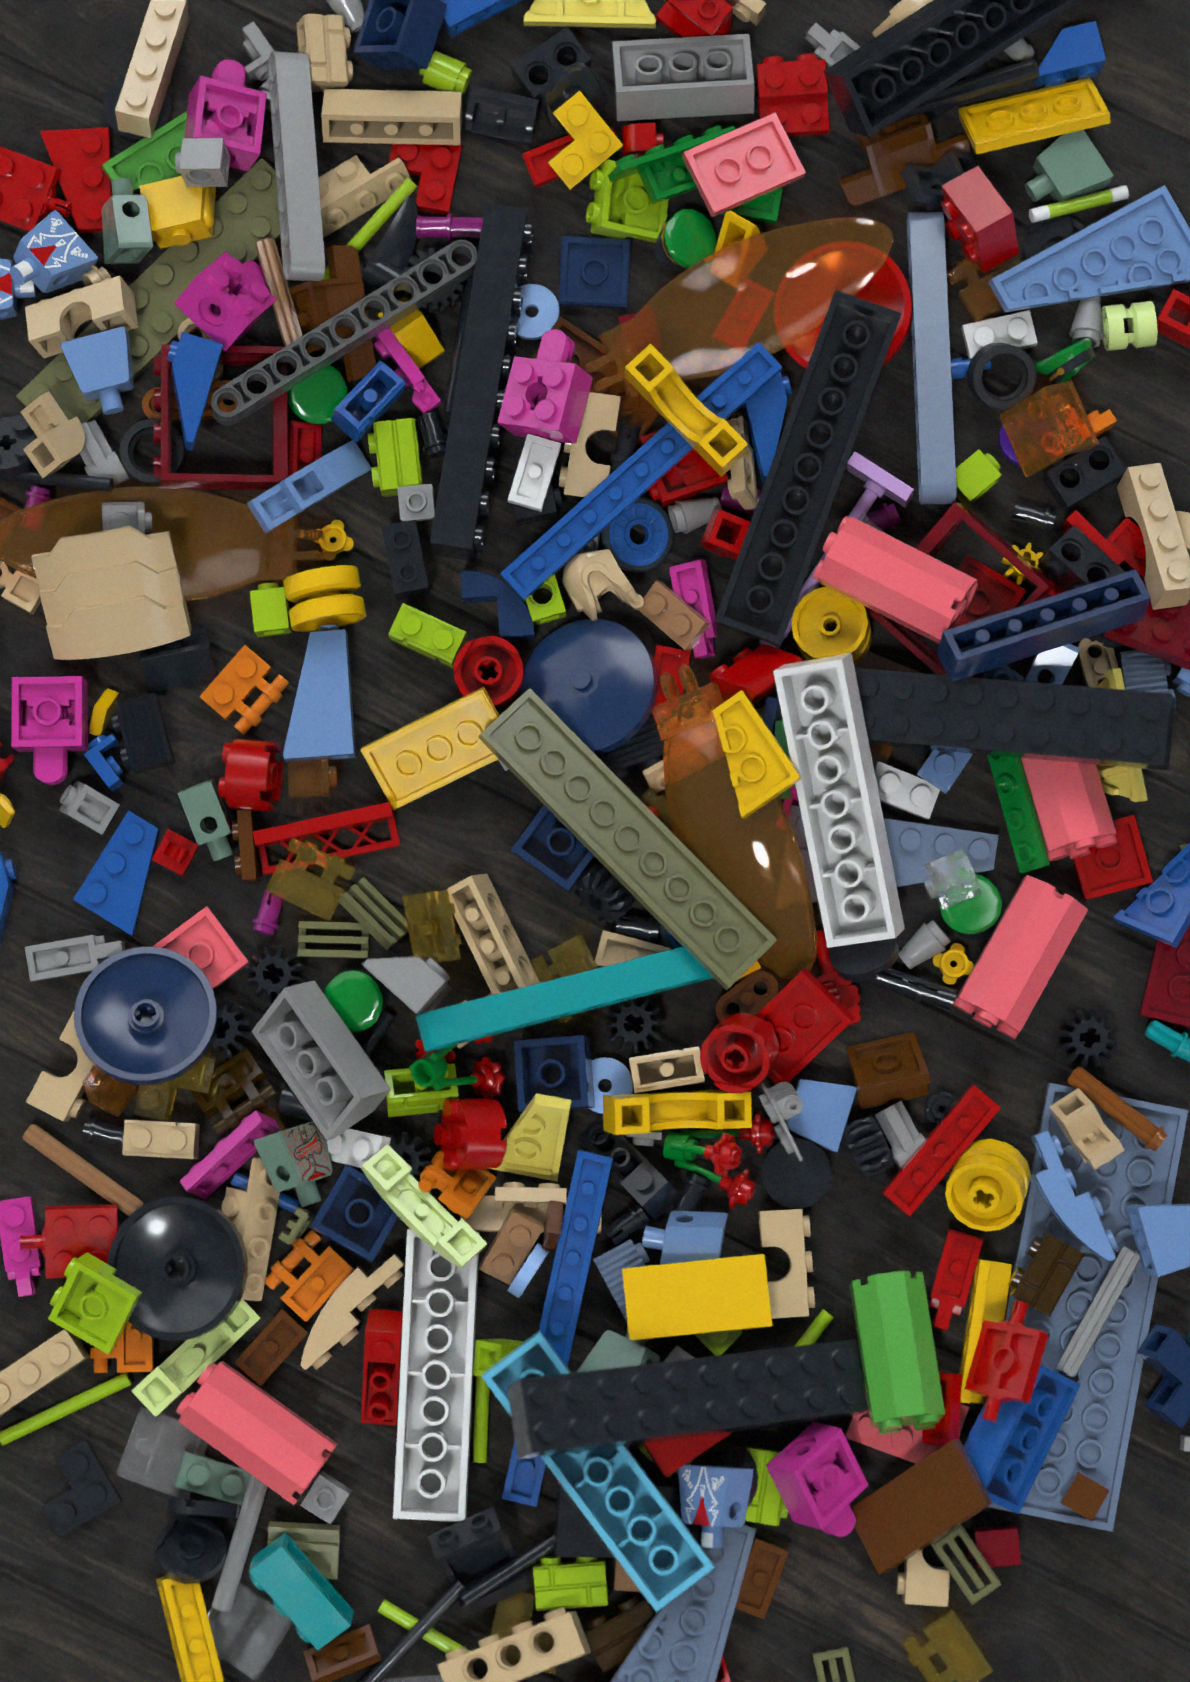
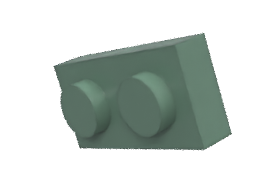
M183 1450L172 1485L180 1489L230 1503H237L242 1506L251 1474L238 1465Z

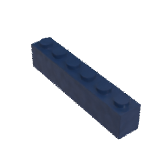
M1135 569L943 631L937 655L950 681L954 682L1141 621L1144 618L1151 597Z

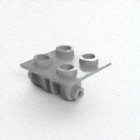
M761 1082L760 1085L764 1094L760 1095L759 1098L772 1123L779 1122L778 1125L774 1126V1129L788 1155L794 1152L799 1161H803L784 1122L801 1112L803 1108L801 1098L794 1087L788 1082L778 1083L768 1089Z

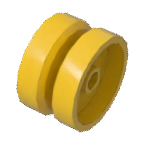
M339 565L311 569L296 573L283 580L286 599L298 603L288 611L293 631H318V627L322 625H339L341 627L356 623L367 617L363 597L352 594L361 587L359 571L356 566Z
M828 587L814 589L805 595L795 607L791 621L793 637L798 650L806 661L852 653L855 666L862 661L869 651L872 631L866 609L862 604ZM837 627L834 631L830 632V628Z
M985 1139L971 1143L954 1163L953 1170L947 1181L945 1196L950 1211L963 1224L972 1229L985 1232L1001 1230L1012 1224L1021 1213L1024 1199L1029 1189L1031 1173L1028 1162L1019 1150L1006 1142Z

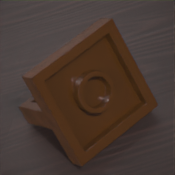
M914 1032L845 1047L855 1087L857 1088L856 1094L860 1110L929 1095L927 1085L931 1084L929 1071Z

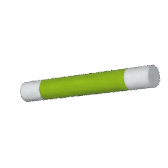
M1123 185L1029 209V218L1034 223L1128 199L1129 191L1127 186Z

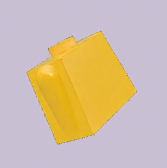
M182 176L139 186L141 195H145L147 199L152 241L156 242L161 249L175 245L184 246L192 241L213 237L215 187H186Z

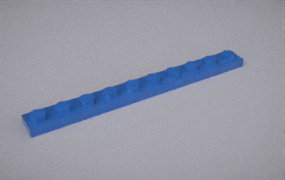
M758 342L696 398L713 414L727 420L782 370V366ZM668 422L500 573L501 577L523 601L528 599L694 448Z
M578 1150L561 1226V1234L539 1330L567 1367L614 1158L584 1150ZM515 1441L502 1499L537 1507L546 1463L541 1456L518 1459Z

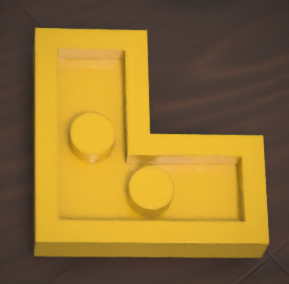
M581 91L575 93L553 112V115L574 141L547 163L569 190L623 146Z

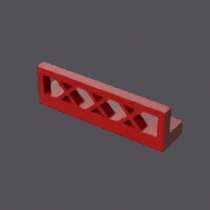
M390 802L253 831L255 846L258 847L264 876L400 846L393 808ZM388 821L392 840L377 843L366 836L374 823ZM367 825L362 833L355 829L356 827ZM349 829L359 836L352 849L342 850L332 844L339 831ZM332 833L328 840L320 836ZM315 837L325 843L318 856L309 858L298 851L306 838ZM363 839L370 843V845L359 847ZM298 840L294 848L287 844V842ZM281 844L291 851L283 864L269 866L266 847ZM329 847L337 851L325 854ZM295 854L303 858L301 860L291 862Z
M972 1084L881 1193L893 1202L895 1207L902 1213L911 1216L1001 1107Z

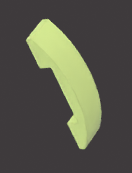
M388 1144L362 1165L361 1169L368 1180L397 1216L427 1245L452 1264L462 1268L486 1247L487 1243L463 1219L458 1222L429 1192H423L419 1189V1182L410 1174L412 1168Z
M240 1300L234 1312L223 1324L203 1336L186 1340L160 1366H157L141 1381L132 1392L157 1417L201 1376L209 1364L215 1363L261 1318L245 1300Z

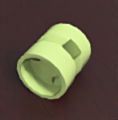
M1152 301L1132 303L1128 309L1123 304L1102 307L1103 343L1106 351L1126 349L1129 343H1132L1136 348L1156 345L1157 318ZM1123 319H1128L1129 333H1125Z

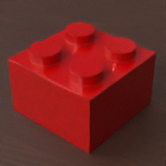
M978 166L942 185L944 200L941 202V206L948 218V221L945 222L946 230L952 240L958 239L961 242L963 253L969 263H976L981 271L985 273L1019 254L1013 212Z

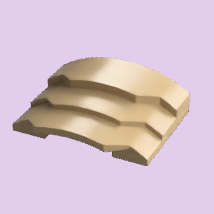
M129 525L96 533L60 537L51 552L32 555L39 594L47 622L46 629L54 659L76 660L120 655L157 647L191 635V622L169 531L145 535Z

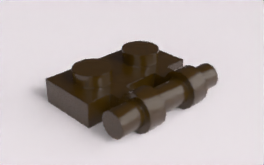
M247 1047L189 1088L209 1119L218 1112H221L223 1117L212 1124L219 1135L230 1128L236 1129L241 1124L242 1119L255 1110L260 1112L268 1106L267 1102L278 1095L270 1083L261 1090L257 1089L256 1086L267 1077ZM246 1093L249 1098L232 1109L230 1104Z

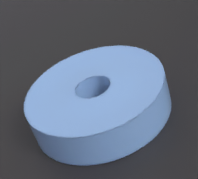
M526 284L519 287L522 288L523 297L521 317H514L513 322H517L516 330L518 331V337L526 340H538L542 338L545 332L551 330L559 319V305L556 297L549 289L538 284ZM531 306L538 309L537 316L532 318L525 314L526 309Z
M604 1057L592 1060L595 1108L589 1109L603 1114V1095L632 1094V1076L626 1066L618 1060ZM608 1079L611 1081L612 1088L609 1092L604 1093L599 1090L598 1084L601 1080Z
M537 1243L507 1291L520 1298L550 1250L542 1248V1245Z

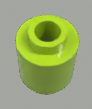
M435 51L429 61L428 68L420 69L419 74L424 76V84L440 91L462 92L463 96L470 83L473 70L467 68L466 63Z

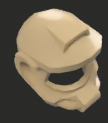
M610 549L576 554L564 567L562 582L577 612L583 611L592 621L598 620L597 613L602 612L598 599L609 591L635 610L641 609L644 605L643 597L635 592L618 566Z

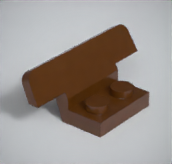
M924 113L895 121L871 137L854 133L855 138L866 154L869 169L839 179L838 181L847 202L852 205H861L906 188L900 172L908 164L933 167L949 151L971 154L968 138L965 134L936 144L930 122Z
M332 245L326 248L331 279L307 281L289 288L303 336L365 297L358 252L354 247L350 245ZM347 326L339 327L335 331L336 335L342 339H348L354 335V331ZM372 338L343 356L347 382L363 379L376 365ZM313 344L307 348L310 356L325 351L318 344Z

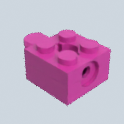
M224 60L216 66L212 73V78L200 76L189 93L184 138H223L230 154L229 167L248 172L261 151L267 93L245 87L246 71L244 67L237 61Z
M225 251L192 280L174 304L214 342L223 344L222 349L226 352L256 325L277 299L266 287L262 267L251 260L241 264L239 260L231 257Z
M549 330L542 335L536 359L514 356L497 421L498 424L513 435L527 437V434H531L552 441L576 444L593 377L577 364L571 363L575 342L560 330Z
M82 676L12 677V748L18 752H33V773L35 777L48 785L59 784L66 779L68 774V751H88V682Z
M812 1422L776 1455L766 1467L794 1523L821 1529L826 1534L844 1537L850 1534L856 1523L855 1515L849 1504L869 1485L842 1429Z

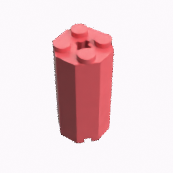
M845 516L838 527L837 534L834 532L829 534L822 549L827 554L825 559L819 562L813 574V578L820 581L822 585L938 644L940 643L943 631L960 626L958 621L962 615H966L978 588L977 579L852 516Z
M1021 758L1049 861L1059 860L1067 856L1070 859L1079 856L1083 857L1090 854V847L1096 845L1097 848H1104L1117 843L1116 830L1096 764Z
M1026 875L1021 881L953 1003L955 1007L970 1015L975 1012L972 1019L988 1028H991L992 1025H998L997 1030L1012 1039H1016L1088 911L1085 906L1066 893L1062 895L1056 892V888L1029 875Z
M224 1361L218 1365L214 1362L211 1365L209 1364L197 1380V1383L202 1385L196 1394L194 1392L190 1395L188 1394L177 1408L176 1412L181 1415L178 1422L292 1505H295L300 1499V1495L309 1487L331 1454L325 1450L327 1449L329 1452H332L338 1444Z

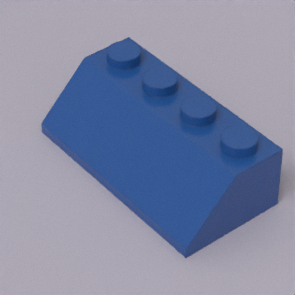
M1040 1364L1030 1403L1012 1400L1001 1402L996 1423L981 1418L987 1401L986 1397L984 1406L969 1432L964 1449L993 1503L1017 1514L1020 1513L1081 1386L1080 1384Z

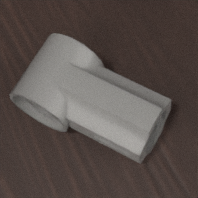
M94 420L83 423L85 443L80 455L86 464L84 468L88 476L113 478V487L130 479L115 451L112 452L97 422ZM97 491V492H98V494L100 495L101 493H103V492H105V491Z
M902 1101L874 1115L891 1146L889 1150L899 1170L925 1140L922 1133H918Z

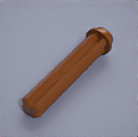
M1078 1066L1068 1077L1067 1081L1075 1089L1079 1088L1089 1100L1146 1144L1145 1149L1150 1147L1156 1151L1168 1136L1163 1131V1126L1158 1128L1082 1067Z

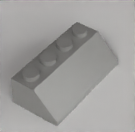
M749 34L612 42L617 121L754 113V75Z
M420 957L367 959L363 963V966L417 1015L433 1011L452 990L447 983L450 980L449 975L431 958L426 962Z
M315 981L285 987L251 1031L327 1141L334 1139L372 1113L391 1090Z

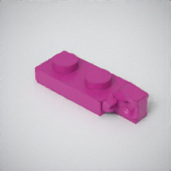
M387 328L376 335L377 341L373 345L384 360L390 358L397 367L394 372L406 383L405 388L410 385L414 390L413 404L423 414L431 412L439 406L441 400L391 330Z
M700 559L672 566L669 571L673 592L711 623L693 647L694 657L700 659L714 657L713 638L717 637L716 628L718 627L717 624H714L716 616L706 560Z
M32 1196L0 1201V1238L5 1272H7L8 1280L16 1279L18 1297L36 1294L33 1276L41 1275L40 1266H43L40 1249L20 1250V1235H38Z

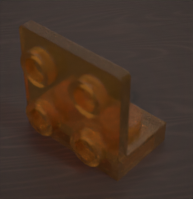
M1072 380L1045 386L1000 414L1001 422L1026 477L1033 476L1069 454L1089 450L1099 444Z

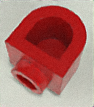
M637 123L622 127L623 157L634 154L635 158L645 156L644 153L647 150L658 145H664L663 133L657 134L656 123Z

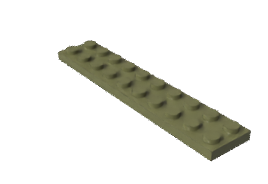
M263 158L215 203L213 237L192 241L184 246L175 245L169 247L129 286L134 293L138 328L127 331L131 343L134 380L154 362V355H161V344H172V341L178 339V328L189 317L174 302L199 273L225 251L231 257L239 260L241 264L249 260L256 263L259 260L255 247L256 242L264 238L274 239L275 242L281 239L276 171ZM92 322L75 339L102 331ZM63 352L52 360L16 395L27 407L40 395L49 391L67 419L70 420L78 417L81 424L93 421L103 411L100 398L87 401L83 396Z
M530 688L479 735L478 738L725 990H728L777 941L764 925Z

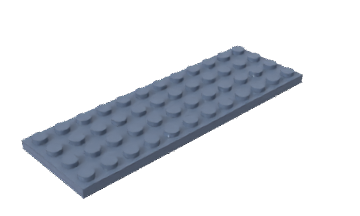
M1048 1083L1039 1133L1049 1131L1050 1136H1057L1064 1153L1059 1156L1064 1170L1067 1168L1071 1170L1077 1184V1188L1073 1189L1074 1195L1089 1192L1091 1197L1096 1196L1104 1213V1216L1099 1217L1104 1230H1111L1118 1249L1113 1251L1115 1257L1117 1258L1123 1247L1130 1248L1138 1253L1125 1207L1135 1204H1172L1188 1110L1120 1097L1158 1128L1164 1127L1163 1131L1168 1136L1159 1148L1154 1151L1150 1147L1145 1149L1146 1144L1094 1104L1103 1123L1118 1138L1125 1150L1114 1157L1109 1163L1103 1164L1094 1170L1088 1162L1084 1163L1074 1150L1049 1106L1076 1089ZM1036 1149L1031 1174L1044 1170ZM1032 1178L1027 1193L1013 1273L1018 1266L1024 1269L1030 1256L1025 1254L1029 1244L1035 1236L1041 1238L1043 1233L1056 1237L1085 1255L1051 1316L1048 1317L1029 1306L1023 1325L1049 1334L1041 1365L1081 1386L1020 1513L1113 1532L1144 1360L1136 1352L1148 1336L1158 1277L1145 1275L1140 1260L1077 1375L1070 1377L1059 1371L1057 1364L1115 1259L1104 1261L1079 1243L1051 1212ZM1011 1295L1008 1296L1004 1321L1010 1320L1014 1300L1020 1301ZM1077 1471L1110 1490L1093 1521L1088 1520L1060 1503ZM993 1502L991 1505L988 1506L991 1508L1011 1511Z

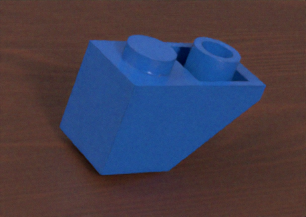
M1096 21L1061 30L1038 68L1039 75L1037 78H1034L1035 87L1044 84L1046 87H1052L1065 83V79L1078 76L1082 80L1099 74L1106 58Z

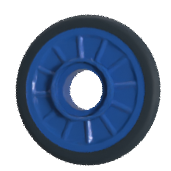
M640 497L601 532L603 548L610 549L618 566L625 571L633 573L650 571L659 566L671 550L673 526L670 517L657 502L646 497ZM634 525L642 526L645 531V539L639 545L634 544L630 539V530Z

